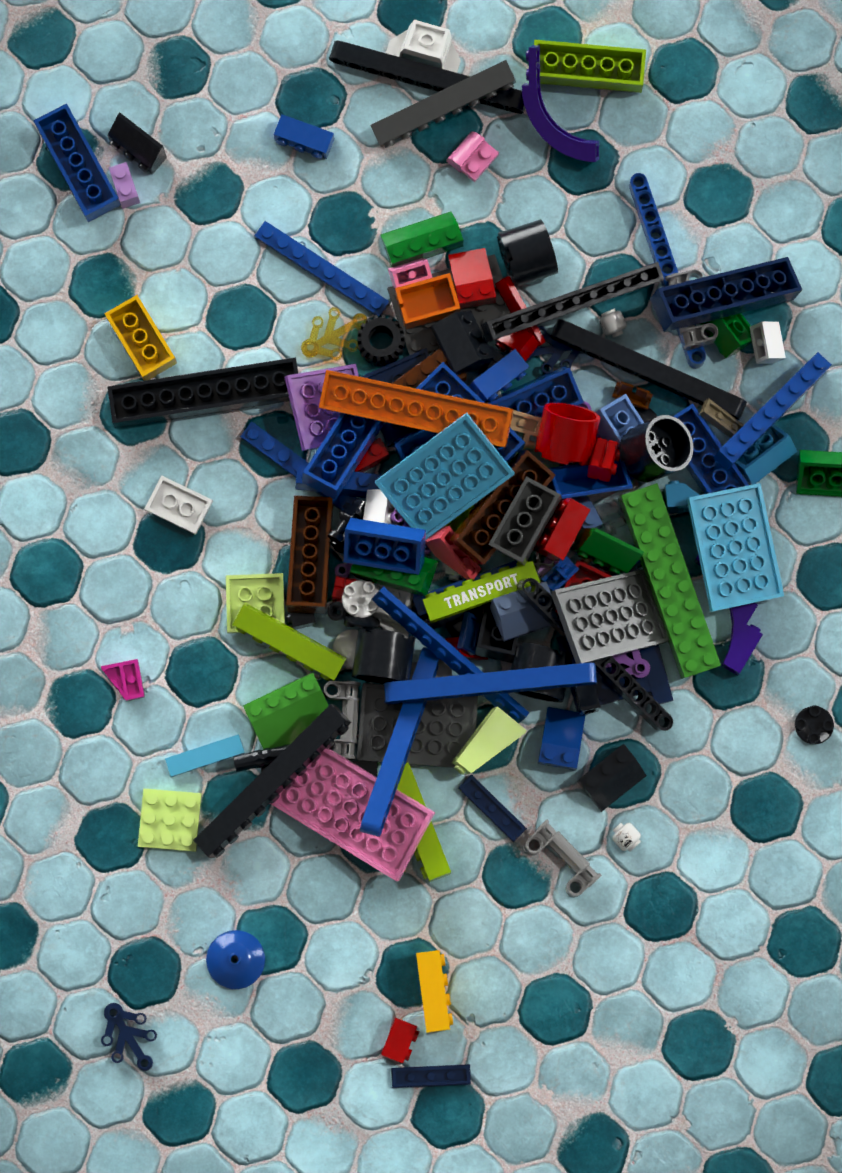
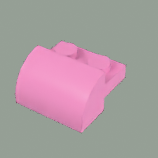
M471 131L446 159V162L475 182L498 157L499 152L490 146L484 137Z

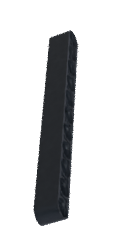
M338 40L334 41L329 60L335 64L437 92L470 77ZM514 88L507 91L501 89L496 92V96L490 99L485 97L479 100L480 104L517 114H523L525 110L522 91Z
M557 320L550 336L553 340L697 404L703 405L704 401L709 398L737 420H740L746 407L747 401L565 320Z
M533 578L521 579L517 584L519 594L568 642L559 615L557 619L552 617V611L554 609L557 610L552 596L537 580ZM526 582H529L531 585L529 592L525 590ZM540 596H543L545 600L542 606L538 603ZM613 657L590 662L595 663L596 671L655 730L667 731L673 726L671 715ZM608 663L612 667L610 673H607L606 671V665ZM621 677L625 679V684L622 687L619 684ZM635 690L638 692V698L636 700H634L632 696ZM647 704L651 705L650 713L646 712ZM661 717H663L665 720V723L662 727L659 725V720Z

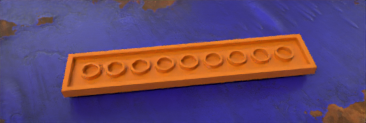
M326 370L319 408L435 433H440L465 413H468L492 445L506 447L514 411L511 408Z

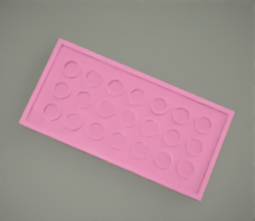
M325 748L320 753L321 757L316 762H311L307 766V771L303 775L297 776L293 780V785L287 790L284 789L279 794L278 800L271 805L393 880L399 881L435 812L401 791L396 790L380 837L360 832L361 822L377 777L331 749Z

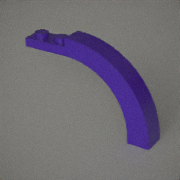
M540 45L530 46L529 50L526 51V61L529 62V69L526 70V80L529 83L522 85V97L532 125L539 135L557 151L577 160L597 162L599 160V141L582 139L568 133L548 113L540 88Z

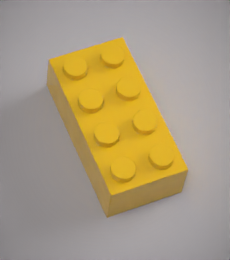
M138 295L104 313L144 381L150 380L177 364L176 358Z
M440 950L416 953L426 1033L450 1030V1025H453L452 1013L448 1014L447 1006L451 1005L449 993L445 994L444 986H448L447 973L443 974L442 966H446L444 954H440Z

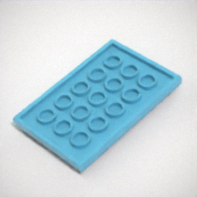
M465 413L375 480V484L411 528L426 530L427 539L511 478L515 472L468 413Z
M761 483L687 498L710 612L783 597L784 592Z

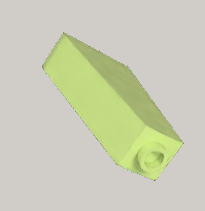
M498 706L494 707L451 763L455 765L454 768L463 775L464 773L466 775L471 774L524 735L527 730Z

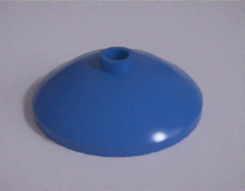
M240 930L227 931L219 935L211 943L206 958L207 968L211 977L219 985L229 989H243L252 985L261 976L265 966V953L262 945L253 935ZM233 956L238 957L237 963L231 961Z

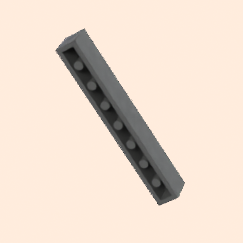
M504 60L370 126L379 145L388 148L394 145L395 140L399 138L405 140L411 137L412 132L416 130L419 132L429 128L428 124L433 122L438 124L446 120L445 116L451 113L453 116L463 111L462 108L468 105L470 108L480 103L479 100L485 97L490 99L496 96V92L501 89L507 91L513 88L516 80L507 60Z

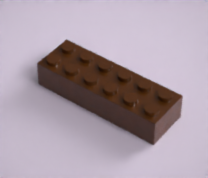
M520 450L509 464L515 474L483 497L449 539L477 564L485 565L496 551L495 548L488 544L526 476L546 487L555 477V474L528 450Z
M294 496L286 603L288 612L326 614L331 540L328 538V534L332 530L333 499L330 497Z

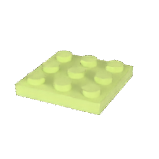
M283 573L226 575L227 633H240L235 630L236 626L232 624L244 603L285 624Z
M143 788L138 847L196 852L197 844L193 840L198 836L202 793Z

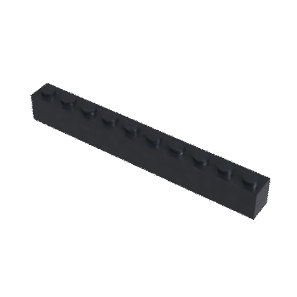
M656 262L481 324L488 343L664 280L659 263Z
M330 704L193 841L207 857L218 858L225 851L224 848L228 844L234 843L239 837L238 834L242 830H247L252 825L251 821L266 811L265 807L278 800L279 794L284 789L290 788L294 783L293 780L297 776L303 775L307 771V766L311 762H316L321 757L320 753L325 748H330L335 743L334 739L338 735H343L349 729L348 725L352 722L337 706Z

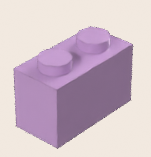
M127 162L110 167L109 170L122 209L139 204L140 200Z

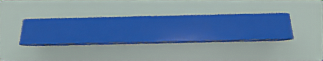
M636 173L631 177L629 189L654 263H659L664 280L660 281L661 285L666 287L669 286V283L665 280V277L678 273L647 178L642 173ZM640 181L643 185L641 187H637L633 184V182ZM646 198L649 203L642 204L639 199ZM651 215L655 220L649 222L645 219V216ZM656 232L660 235V238L654 239L651 234ZM664 250L666 255L659 256L657 251ZM668 267L672 270V273L666 274L662 269ZM677 329L684 350L685 343L683 335H680V330ZM703 346L692 350H684L690 367L696 369L704 364L706 353ZM695 354L699 355L701 361H694L692 356Z
M427 647L422 648L411 680L436 677L439 668V658ZM427 701L403 703L366 807L360 832L380 837Z
M580 663L384 683L385 703L399 704L597 684L595 663Z

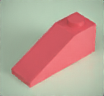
M450 526L442 527L426 539L425 543L435 557L466 580H474L480 572V566L449 540L455 533Z

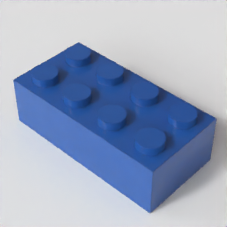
M350 518L345 528L343 562L419 575L424 564L426 530Z

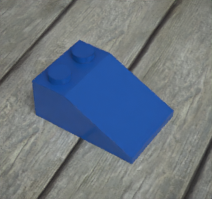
M547 707L538 764L576 771L585 715L579 716V712Z

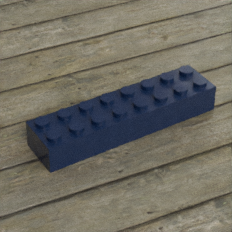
M785 257L658 288L651 296L650 301L663 331L668 332L792 301L803 289L789 258Z

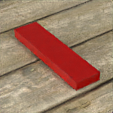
M510 276L495 283L511 313L527 308ZM537 325L525 329L534 335L539 343L538 346L546 342Z

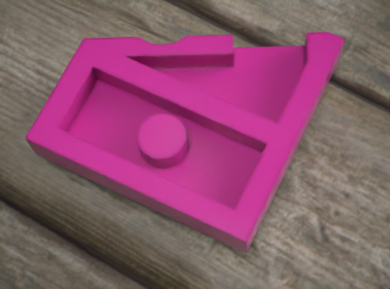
M138 659L101 666L103 672L126 701L145 698Z

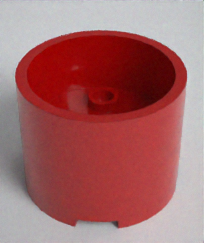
M545 404L535 452H541V457L568 465V463L579 462L581 466L588 465L594 449L601 417L592 410L572 404Z

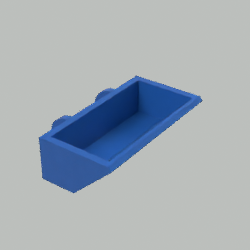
M621 459L619 462L615 461V464H618L616 474L611 475L609 482L588 478L589 464L581 466L568 463V465L563 464V466L548 468L555 474V477L547 487L559 493L562 499L631 489L633 485L625 464L621 462Z

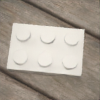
M161 475L144 509L196 535L213 500Z

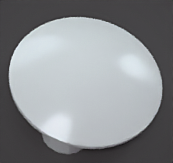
M358 580L350 583L345 587L342 594L344 609L355 617L365 618L371 616L378 609L377 604L371 600L378 592V589L370 581Z
M346 630L340 633L334 641L333 651L346 657L343 666L353 668L358 630Z

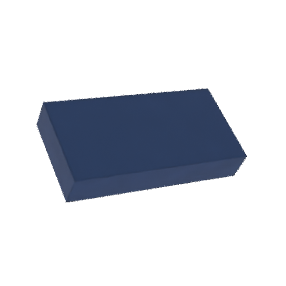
M470 612L464 613L457 649L468 655H475L482 619Z

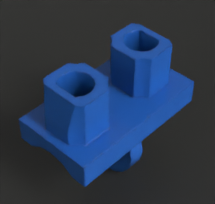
M566 556L564 561H559L541 581L547 582L549 589L554 591L562 587L579 568Z

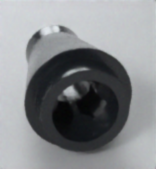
M333 602L328 606L327 614L332 620L339 621L346 615V610L341 602ZM339 608L341 609V611H340L341 614H340V615L337 614V610H338Z

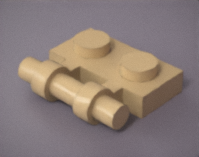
M514 410L510 428L513 431L524 433L521 438L525 442L523 449H534L535 442L529 439L530 435L538 436L541 417Z

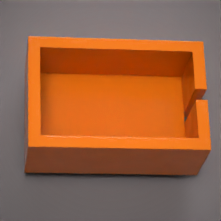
M450 273L395 288V295L401 310L405 329L442 320L455 312H460V305Z

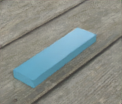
M238 734L165 758L170 776L174 777L232 758L235 755L244 754L245 752Z

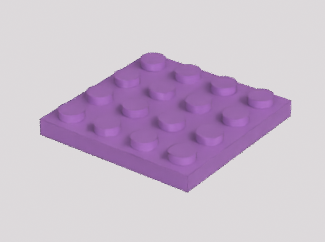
M356 364L292 374L284 377L302 451L319 448L341 412L319 408L326 370L359 376Z

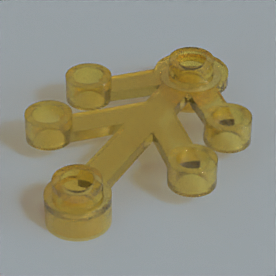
M332 307L329 310V320L325 334L318 340L319 329L323 327L324 322L320 316L314 317L310 338L301 345L302 353L310 358L319 354L330 357L334 361L340 360L342 358L341 350L338 348L333 350L323 348L322 346L327 343L355 352L358 349V342L355 339L348 341L338 337L355 328L360 330L362 323H366V315L358 313L351 322L334 330L336 321L340 317V311L338 308ZM337 311L338 314L337 316H332L331 312ZM358 318H363L364 321L362 323H358L356 320ZM320 320L321 324L315 325L314 322ZM350 343H355L356 347L350 348L349 345ZM313 345L314 349L308 350L307 346ZM339 352L340 355L339 357H334L333 353Z

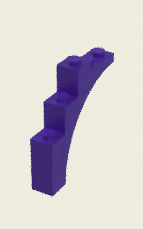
M698 555L694 562L701 567ZM756 603L729 608L732 623L731 640L728 652L721 666L737 676L763 636L758 627L752 624L750 626L747 625L758 606Z

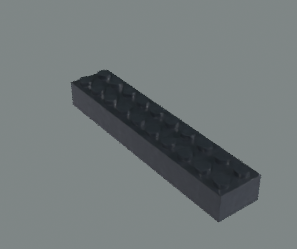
M296 357L107 386L112 423L115 428L288 402L290 398L284 377L298 374Z

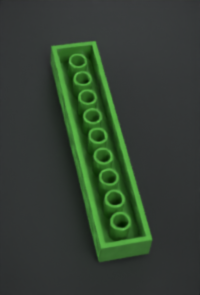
M658 483L621 495L618 499L636 548L644 551L640 562L670 640L668 643L681 679L721 666Z

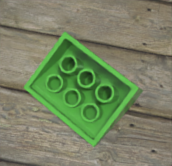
M314 673L243 705L263 749L291 744L329 706Z

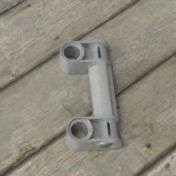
M691 270L668 275L665 277V280L670 286L690 281L689 278L691 277L703 278V274L699 270ZM711 323L700 326L692 325L679 329L685 343L684 350H692L710 345L716 340L718 335L717 327ZM711 331L713 337H706L704 332Z
M329 681L324 686L323 692L325 697L329 700L342 701V713L352 722L348 725L349 729L343 735H340V739H334L333 751L347 760H356L354 749L357 743L360 702L358 687L361 686V683L355 681ZM335 686L338 692L335 695H329L327 688Z
M545 820L525 843V851L529 855H537L549 845L576 873L565 887L566 893L570 897H578L601 877V874L595 872L590 863L559 831L556 832L548 820ZM536 841L539 844V849L536 851L531 850L529 842ZM571 883H577L580 886L578 893H573L570 890Z

